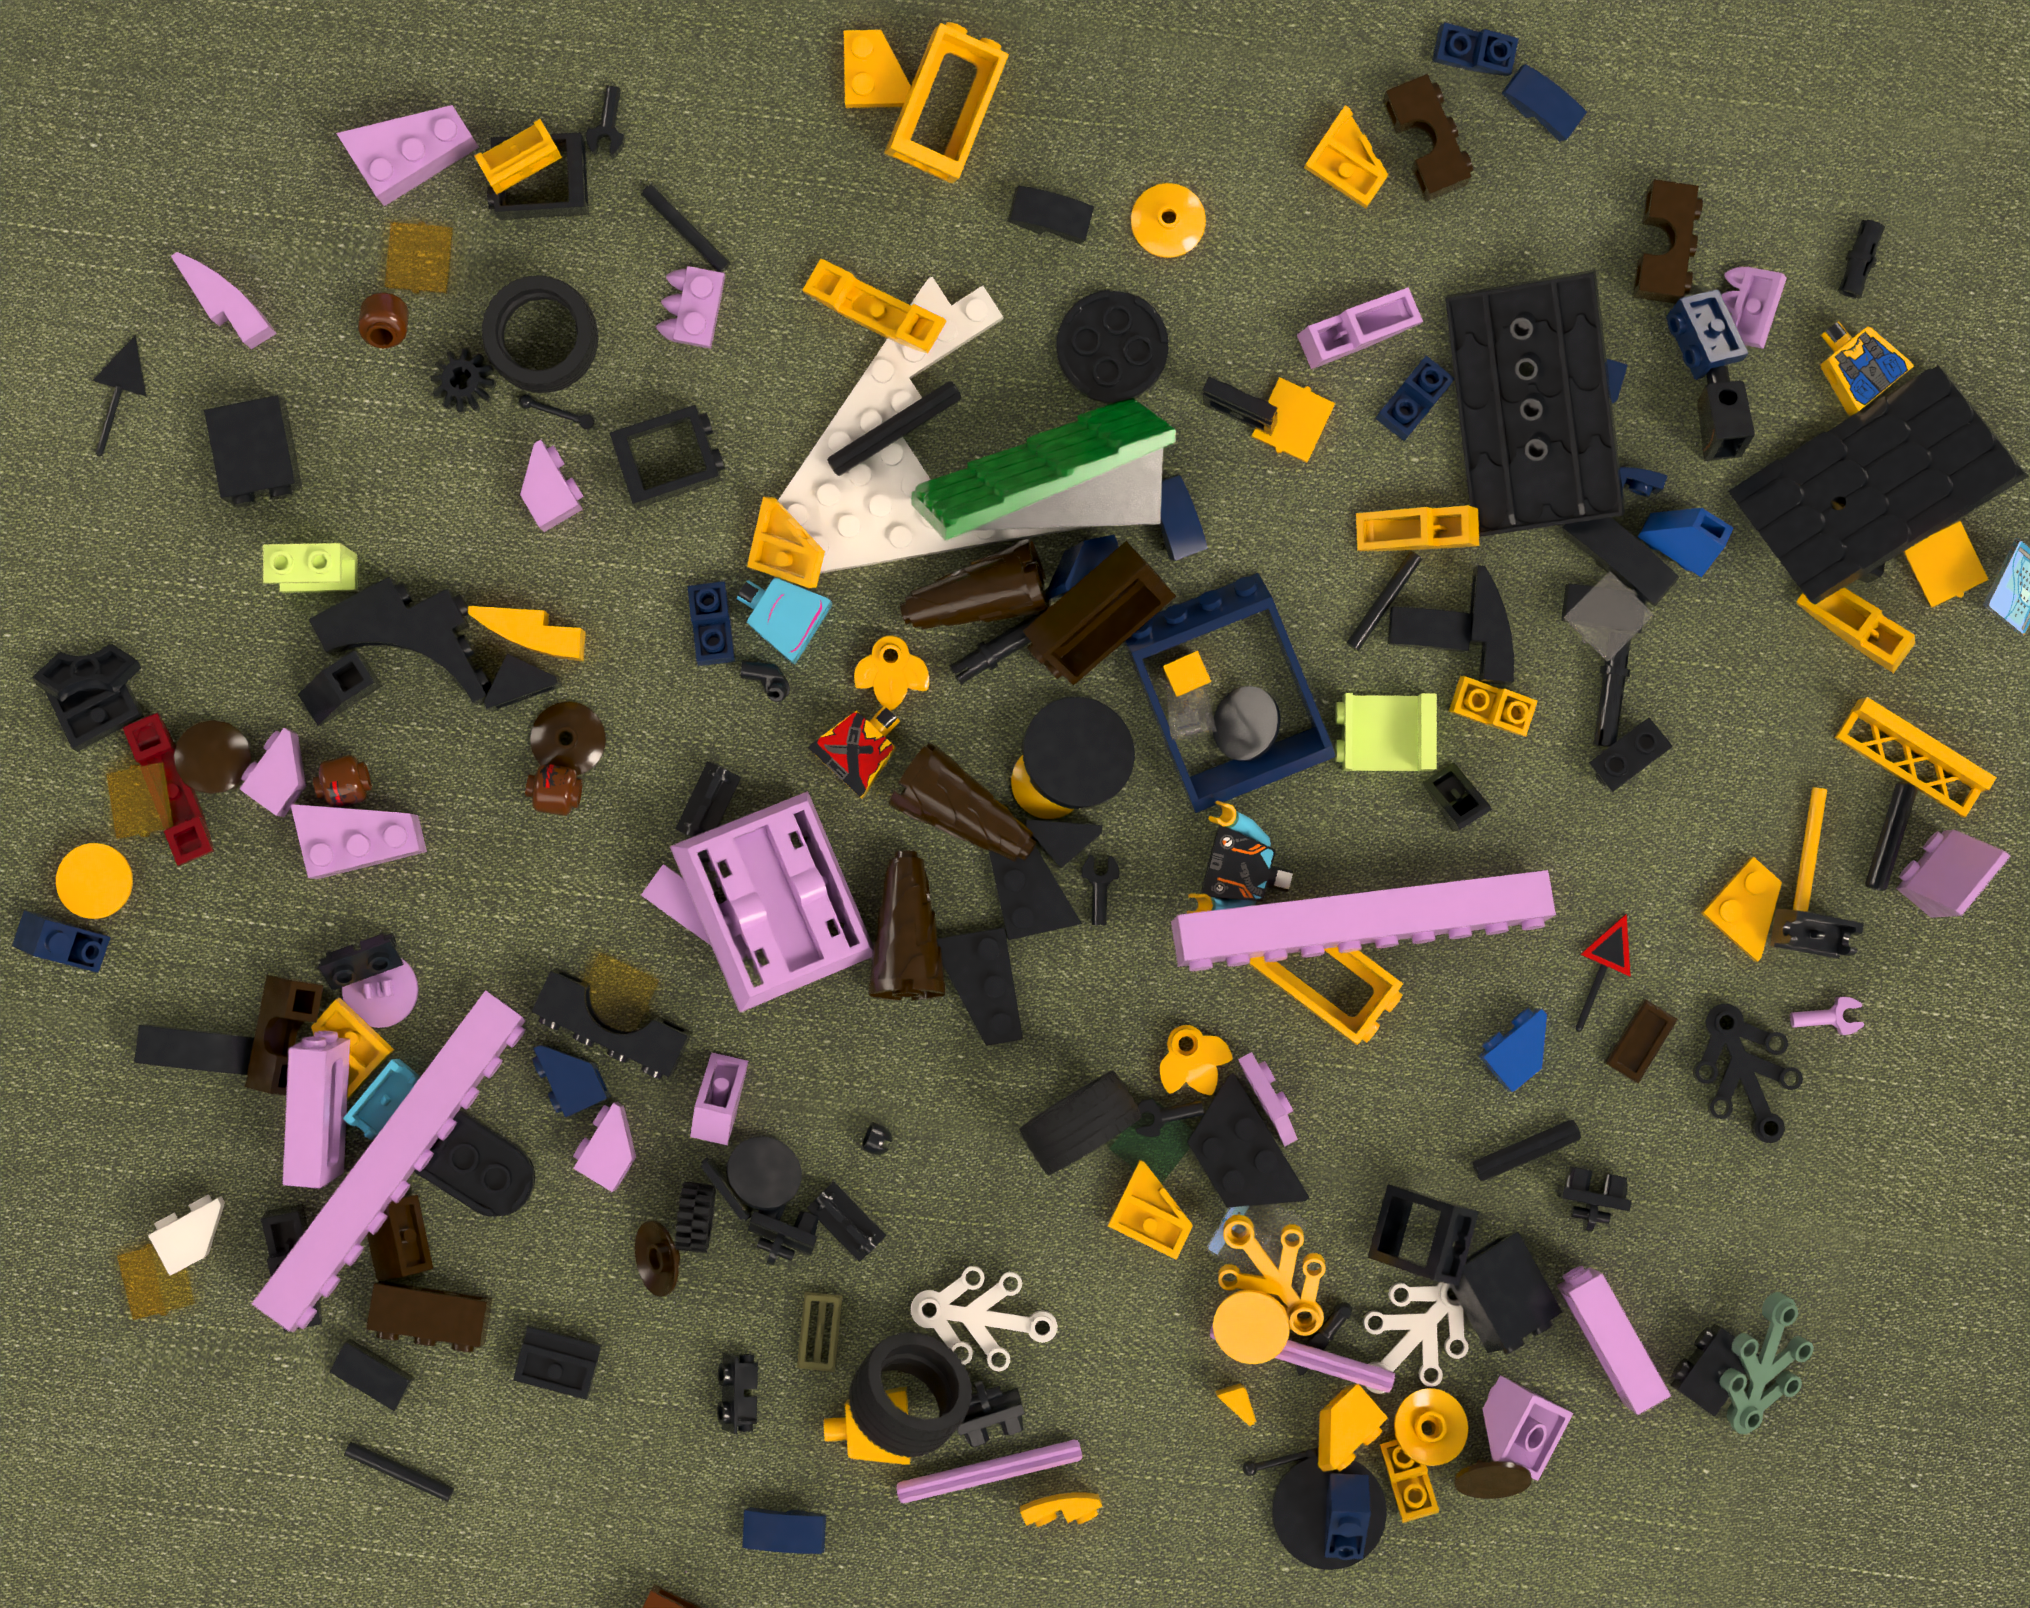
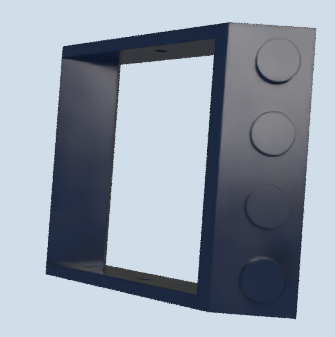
M1259 573L1242 577L1236 582L1216 590L1207 591L1201 596L1181 604L1172 605L1166 610L1158 612L1124 641L1183 789L1195 813L1217 805L1215 804L1216 801L1225 802L1336 757L1274 600ZM1265 610L1313 728L1274 743L1265 754L1257 759L1250 761L1233 759L1189 777L1142 659Z

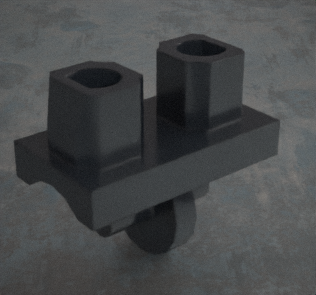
M1570 1166L1564 1186L1558 1185L1556 1196L1587 1203L1586 1208L1573 1206L1571 1210V1217L1583 1219L1584 1231L1593 1232L1596 1222L1609 1224L1611 1213L1598 1211L1599 1206L1630 1212L1632 1200L1626 1198L1627 1177L1605 1173L1602 1193L1589 1191L1592 1176L1591 1170Z
M786 1205L772 1210L759 1209V1212H753L748 1231L762 1236L759 1239L757 1248L770 1253L766 1263L774 1266L778 1256L792 1261L795 1250L811 1256L818 1236H815L819 1219L817 1216L800 1211L793 1227L780 1221Z
M983 1380L976 1381L977 1393L971 1395L970 1407L964 1420L957 1428L959 1436L964 1434L970 1446L976 1447L990 1440L986 1428L990 1425L1000 1423L1004 1435L1010 1436L1022 1432V1415L1025 1413L1018 1388L1002 1392L999 1385L986 1390Z

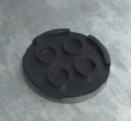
M1103 290L1082 298L1067 312L1058 331L1056 353L1064 377L1076 391L1094 401L1116 403L1132 398L1135 399L1143 395L1157 382L1166 365L1169 340L1161 316L1150 303L1138 295L1135 296L1121 291Z
M1086 697L1062 698L1042 708L1028 725L1021 746L1024 765L1033 787L1050 802L1069 809L1079 810V808L1094 807L1111 800L1129 780L1135 760L1133 739L1122 718L1107 705Z
M1318 1456L1306 1458L1290 1468L1276 1486L1271 1508L1275 1531L1286 1550L1297 1560L1308 1566L1325 1570H1336L1352 1566L1362 1559L1341 1560L1339 1558L1325 1557L1324 1553L1326 1503L1330 1473L1369 1475L1371 1514L1363 1559L1376 1547L1385 1529L1387 1506L1382 1488L1374 1475L1355 1459L1342 1471L1335 1469L1323 1472L1318 1466Z

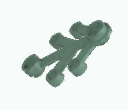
M1781 1292L1772 1293L1763 1304L1762 1314L1765 1319L1770 1321V1325L1759 1358L1756 1356L1759 1343L1750 1335L1741 1333L1732 1343V1351L1739 1356L1750 1381L1747 1393L1745 1394L1744 1392L1747 1378L1738 1370L1730 1368L1723 1373L1720 1379L1721 1387L1728 1392L1732 1401L1727 1411V1419L1732 1429L1739 1434H1748L1757 1429L1762 1422L1764 1410L1783 1394L1787 1397H1793L1799 1392L1802 1381L1798 1376L1790 1371L1779 1373L1794 1360L1801 1363L1807 1361L1813 1353V1344L1802 1336H1796L1775 1357L1785 1326L1794 1323L1798 1316V1308L1794 1300ZM1779 1374L1776 1382L1763 1392L1765 1385Z

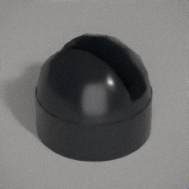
M872 1122L864 1136L861 1150L873 1155L886 1153L889 1149L882 1146L884 1140L893 1141L889 1129Z

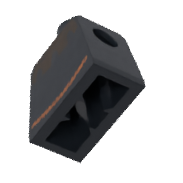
M1727 366L1711 368L1706 374L1707 385H1705L1697 403L1704 461L1739 458L1743 456L1755 435L1745 383L1740 380L1730 381Z

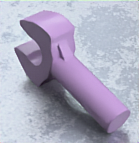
M1836 997L1835 1004L1828 1010L1791 1012V1026L1794 1028L1831 1024L1837 1028L1840 1035L1853 1034L1862 1028L1864 1023L1846 1022L1843 1019V1012L1848 1008L1862 1007V1003L1850 997Z

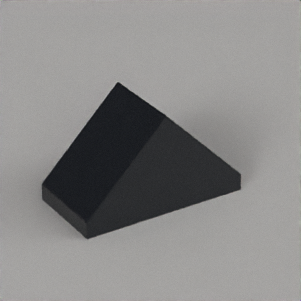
M507 654L484 700L486 709L495 711L563 687V685L556 676Z
M1455 763L1422 782L1453 832L1464 828L1492 810L1490 804Z
M1027 820L1026 827L1034 833L1033 838L1060 869L1102 834V825Z

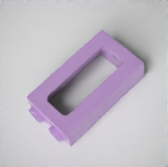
M316 1031L314 1036L304 1037L302 1042L289 1048L283 1185L322 1188L344 1173L346 1121L343 1118L347 1114L350 1039L338 1038L337 1032Z
M1578 1266L1562 1276L1565 1281L1558 1284L1557 1287L1623 1405L1639 1415L1669 1398L1671 1395L1603 1274L1591 1267L1584 1269L1583 1266Z

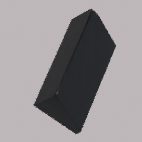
M351 1339L344 1343L330 1370V1373L393 1411L397 1409L415 1379Z

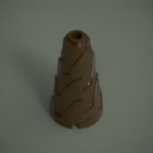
M1031 538L1019 541L1007 549L970 563V566L937 579L936 582L909 591L911 594L905 597L906 602L900 603L905 624H912L913 627H921L923 630L943 625L954 626L976 621L987 623L1024 615L1043 614L1051 607V600H1047L1045 594L1047 590L1044 585L1046 576L1033 541H1030Z
M928 742L927 747L924 746L919 751L898 782L904 788L901 794L894 790L889 801V806L898 812L932 825L955 838L993 851L1013 862H1016L1018 858L1025 861L1037 843L1031 839L1034 833L1017 820L984 786L966 773L949 755L932 742Z
M898 851L895 852V858L889 859V866L884 879L882 906H880L878 912L877 939L872 951L869 996L872 998L902 1001V997H911V1001L945 996L941 947L937 944L935 911L931 908L929 880L924 867V859L918 858V852Z

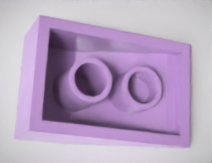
M1954 829L1946 830L1942 833L1937 831L1924 844L1923 849L1926 850V853L1918 862L1915 860L1911 861L1901 872L1899 878L1903 881L1896 889L1931 918L1962 916L2009 859L2010 855L2001 849Z

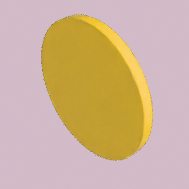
M100 843L84 844L70 851L61 861L56 874V889L64 906L72 913L88 919L105 918L119 911L127 902L133 886L132 870L126 858L115 848Z
M1242 1290L1229 1295L1221 1302L1214 1316L1213 1332L1218 1345L1229 1357L1246 1364H1260L1275 1358L1283 1350L1289 1337L1290 1324L1285 1309L1274 1297L1258 1290Z

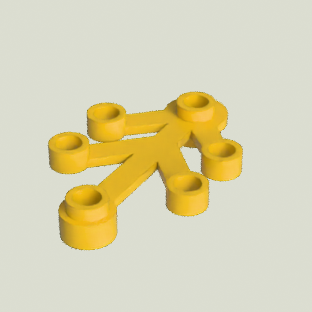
M1244 1215L1229 1217L1223 1228L1225 1242L1232 1248L1243 1249L1263 1276L1241 1273L1237 1266L1226 1264L1218 1272L1219 1285L1228 1291L1238 1288L1278 1295L1285 1303L1282 1306L1287 1313L1290 1329L1293 1332L1307 1336L1318 1331L1324 1320L1322 1307L1316 1302L1319 1281L1326 1271L1324 1258L1318 1253H1310L1304 1257L1302 1266L1306 1277L1301 1297L1291 1286L1298 1249L1304 1242L1301 1227L1296 1224H1288L1281 1230V1244L1283 1248L1278 1268L1255 1239L1252 1221ZM1236 1224H1241L1246 1229L1241 1233H1237L1232 1230V1227ZM1289 1233H1295L1299 1236L1293 1242L1288 1241L1285 1237ZM1311 1262H1317L1321 1265L1318 1270H1310L1307 1266ZM1227 1273H1232L1236 1276V1279L1228 1282L1223 1279V1276ZM1307 1311L1311 1313V1316L1307 1319H1302L1298 1317L1299 1312Z

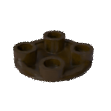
M211 720L199 722L184 732L177 742L174 760L176 771L186 786L199 792L215 794L235 789L243 782L241 779L242 775L250 765L251 754L249 743L241 731L229 723Z

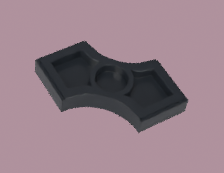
M108 644L100 651L83 656H72L59 652L32 678L37 686L62 702L70 695L86 689L99 688L116 693L141 669L138 660L115 645Z

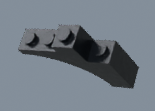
M387 577L309 618L325 652L333 656L346 650L365 646H393L418 652L444 667L465 689L471 701L478 706L484 703L488 689L492 686L482 667L476 669L470 656L474 655L475 652L465 634L459 636L457 633L470 626L466 618L469 615L468 605L461 594L455 596L448 589L410 608L408 604L413 602V598L403 582L397 584L394 579Z

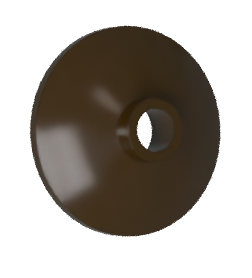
M561 702L548 707L537 717L531 730L530 743L534 757L540 765L551 764L574 769L577 776L591 770L601 759L605 750L606 734L600 718L590 708L576 702ZM569 731L573 735V741L569 745H562L560 735L563 732Z
M655 1220L644 1222L638 1229L635 1239L637 1268L644 1285L653 1295L658 1297L667 1296L673 1292L677 1284L680 1253L679 1250H676L673 1239L664 1225Z

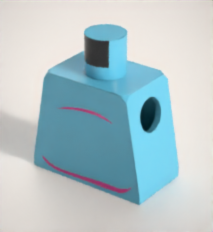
M775 577L766 590L747 580L737 596V600L753 609L752 614L747 620L748 625L794 665H796L833 605L831 600Z

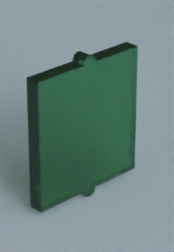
M1154 1100V1102H1155L1156 1105H1158V1106L1164 1108L1163 1106H1161L1158 1102H1156V1101ZM1151 1112L1141 1113L1142 1117L1124 1130L1109 1149L1127 1162L1132 1172H1134L1139 1159L1144 1161L1162 1184L1190 1147L1187 1141L1193 1130L1181 1120L1165 1123L1160 1129V1136L1146 1137L1137 1133L1135 1129L1151 1125L1154 1117Z

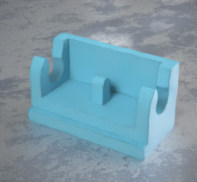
M392 1059L343 1119L351 1126L360 1128L366 1138L370 1140L375 1139L421 1076L400 1059Z

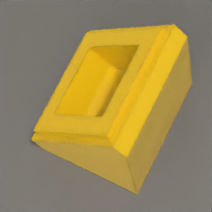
M1198 651L1163 666L1164 675L1176 697L1211 682Z

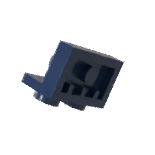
M1719 289L1680 298L1666 315L1669 331L1675 337L1682 351L1684 363L1690 369L1695 380L1703 378L1711 368L1743 361L1749 354Z

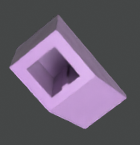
M539 440L533 445L520 495L539 528L545 532L583 510L578 500L584 496L573 478L568 480L564 478L559 468L565 464L554 445L547 448Z
M283 728L281 732L275 731L264 745V749L267 752L259 763L254 761L245 770L241 778L244 783L240 787L242 792L274 815L285 817L291 808L290 804H294L306 788L298 734L287 728Z
M618 1101L614 1102L611 1107L606 1105L602 1107L593 1122V1125L598 1127L591 1140L585 1137L573 1155L578 1160L573 1169L611 1192L617 1190L636 1159L625 1108Z

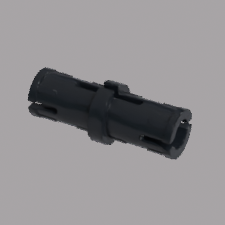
M1872 220L1861 221L1855 244L1846 256L1848 263L1838 288V293L1854 299L1862 297L1870 269L1874 268L1877 262L1875 254L1885 226Z

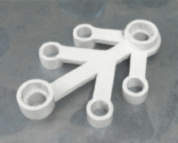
M977 1266L967 1267L960 1278L941 1292L925 1290L915 1296L911 1304L913 1320L923 1328H934L943 1342L953 1352L959 1346L965 1347L969 1354L966 1359L961 1360L964 1365L972 1359V1348L967 1342L960 1341L947 1320L964 1323L988 1356V1365L994 1371L1005 1370L1010 1364V1355L1006 1349L999 1347L985 1326L1027 1332L1033 1340L1041 1343L1050 1341L1057 1333V1321L1048 1311H1037L1030 1317L988 1310L1007 1295H1016L1021 1290L1022 1280L1015 1272L1004 1273L999 1283L966 1307L951 1305L950 1303L966 1290H975L983 1285L984 1272ZM969 1271H977L980 1274L981 1279L977 1284L971 1285L966 1281V1274ZM1007 1277H1014L1018 1281V1286L1016 1289L1009 1291L1004 1288L1003 1281ZM929 1302L935 1304L937 1307L936 1314L926 1316L922 1311L924 1304ZM1044 1320L1048 1322L1050 1329L1046 1334L1036 1332L1035 1325L1038 1321ZM997 1352L1003 1353L1006 1356V1362L1001 1366L994 1365L991 1360L993 1354Z
M1439 1282L1437 1286L1409 1287L1404 1283L1393 1284L1389 1289L1388 1295L1391 1302L1396 1306L1403 1307L1411 1301L1436 1302L1426 1313L1383 1315L1375 1310L1366 1313L1363 1318V1326L1371 1334L1377 1335L1384 1330H1409L1381 1362L1374 1361L1369 1363V1365L1393 1372L1422 1341L1423 1365L1419 1369V1379L1426 1386H1437L1443 1378L1442 1370L1438 1365L1437 1323L1447 1313L1450 1336L1444 1343L1446 1353L1452 1358L1460 1359L1467 1354L1469 1349L1468 1343L1464 1339L1463 1308L1458 1299H1449L1447 1295L1448 1289L1451 1287L1450 1284ZM1396 1289H1406L1407 1297L1404 1301L1399 1302L1394 1299ZM1379 1316L1382 1323L1378 1329L1369 1328L1368 1320L1370 1317ZM1461 1340L1463 1343L1462 1351L1456 1354L1450 1351L1451 1342ZM1428 1368H1435L1437 1370V1377L1433 1381H1426L1424 1379V1372ZM1366 1386L1373 1393H1385L1384 1391Z

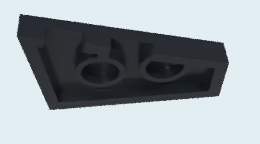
M1036 846L1025 861L1018 858L1016 862L988 850L1008 941L1082 924Z
M1005 928L937 939V944L941 947L942 964L985 1045L1023 1040Z

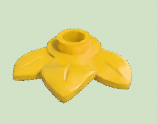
M886 635L875 642L872 654L858 662L854 672V682L856 688L873 687L880 704L889 710H894L903 701L908 688L918 691L928 690L929 673L924 661L909 653V648L902 638L895 635ZM885 650H896L898 653L897 658L893 661L886 660L883 656Z
M1191 1025L1178 1026L1172 1030L1167 1040L1169 1052L1160 1063L1161 1081L1166 1091L1170 1094L1180 1089L1186 1082L1196 1091L1212 1095L1218 1082L1216 1066L1230 1062L1233 1059L1228 1045L1217 1036H1203L1200 1030ZM1185 1036L1190 1037L1193 1041V1046L1188 1051H1183L1179 1047V1040Z

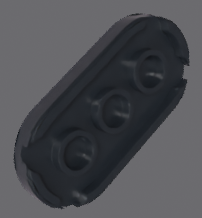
M460 1109L453 1118L457 1123L452 1132L444 1141L440 1138L437 1139L430 1149L434 1154L429 1163L421 1172L416 1169L414 1172L484 1216H505L516 1212L527 1203L534 1190L535 1170L531 1159L520 1147Z

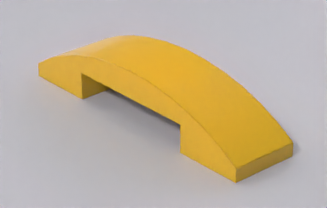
M822 258L802 290L813 299L857 324L892 341L927 354L947 322L944 318L914 303L911 306L856 279L852 273Z

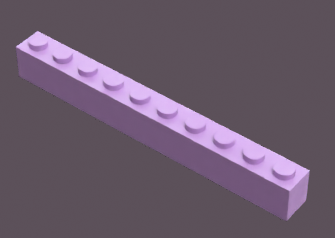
M1546 870L1177 915L1171 921L1178 967L1189 966L1190 971H1202L1213 968L1212 963L1227 961L1228 967L1249 964L1250 958L1264 956L1265 962H1275L1287 959V953L1301 952L1302 957H1315L1325 954L1324 949L1338 947L1339 953H1348L1361 950V944L1375 943L1376 948H1388L1398 945V940L1412 938L1413 944L1434 941L1435 935L1449 934V939H1461L1472 936L1473 930L1485 929L1486 935L1509 931L1508 926L1522 925V930H1533L1545 927L1544 922L1555 916L1556 912L1549 873Z
M485 990L252 1302V1305L291 1332H295L298 1327L303 1330L311 1322L317 1312L313 1306L322 1295L327 1298L340 1282V1278L336 1275L345 1263L351 1266L362 1253L364 1247L360 1243L368 1232L374 1235L385 1222L387 1215L383 1212L392 1200L398 1203L410 1187V1184L406 1182L415 1169L421 1172L431 1160L434 1154L430 1151L431 1147L438 1138L444 1141L454 1129L457 1123L453 1120L454 1116L461 1107L467 1110L477 1098L480 1092L476 1089L477 1085L484 1076L490 1079L498 1070L503 1061L499 1058L500 1054L507 1045L513 1048L525 1032V1029L521 1027L525 1022L522 1016Z

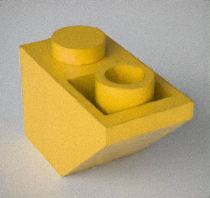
M1358 1383L1343 1388L1320 1411L1318 1466L1323 1472L1335 1469L1342 1471L1356 1458L1353 1452L1362 1443L1367 1446L1382 1433V1429L1379 1426L1388 1419Z

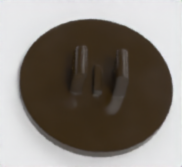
M1478 1460L1477 1464L1461 1469L1455 1475L1454 1482L1455 1488L1466 1496L1496 1499L1513 1496L1525 1491L1531 1485L1532 1477L1531 1472L1520 1464L1505 1461L1483 1462Z

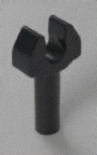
M606 86L601 123L595 128L587 129L586 141L593 155L597 154L599 140L603 137L611 139L610 155L612 158H616L624 148L625 137L615 128L621 92L619 87Z
M1093 855L1088 857L1082 867V878L1087 879L1093 886L1091 925L1107 924L1108 885L1113 880L1119 878V867L1113 856L1108 857V871L1103 876L1095 874L1093 870Z
M1151 1098L1142 1100L1137 1104L1140 1113L1151 1112L1154 1120L1151 1125L1138 1127L1135 1131L1146 1137L1160 1136V1129L1167 1122L1203 1116L1202 1102L1200 1100L1162 1108L1156 1105Z

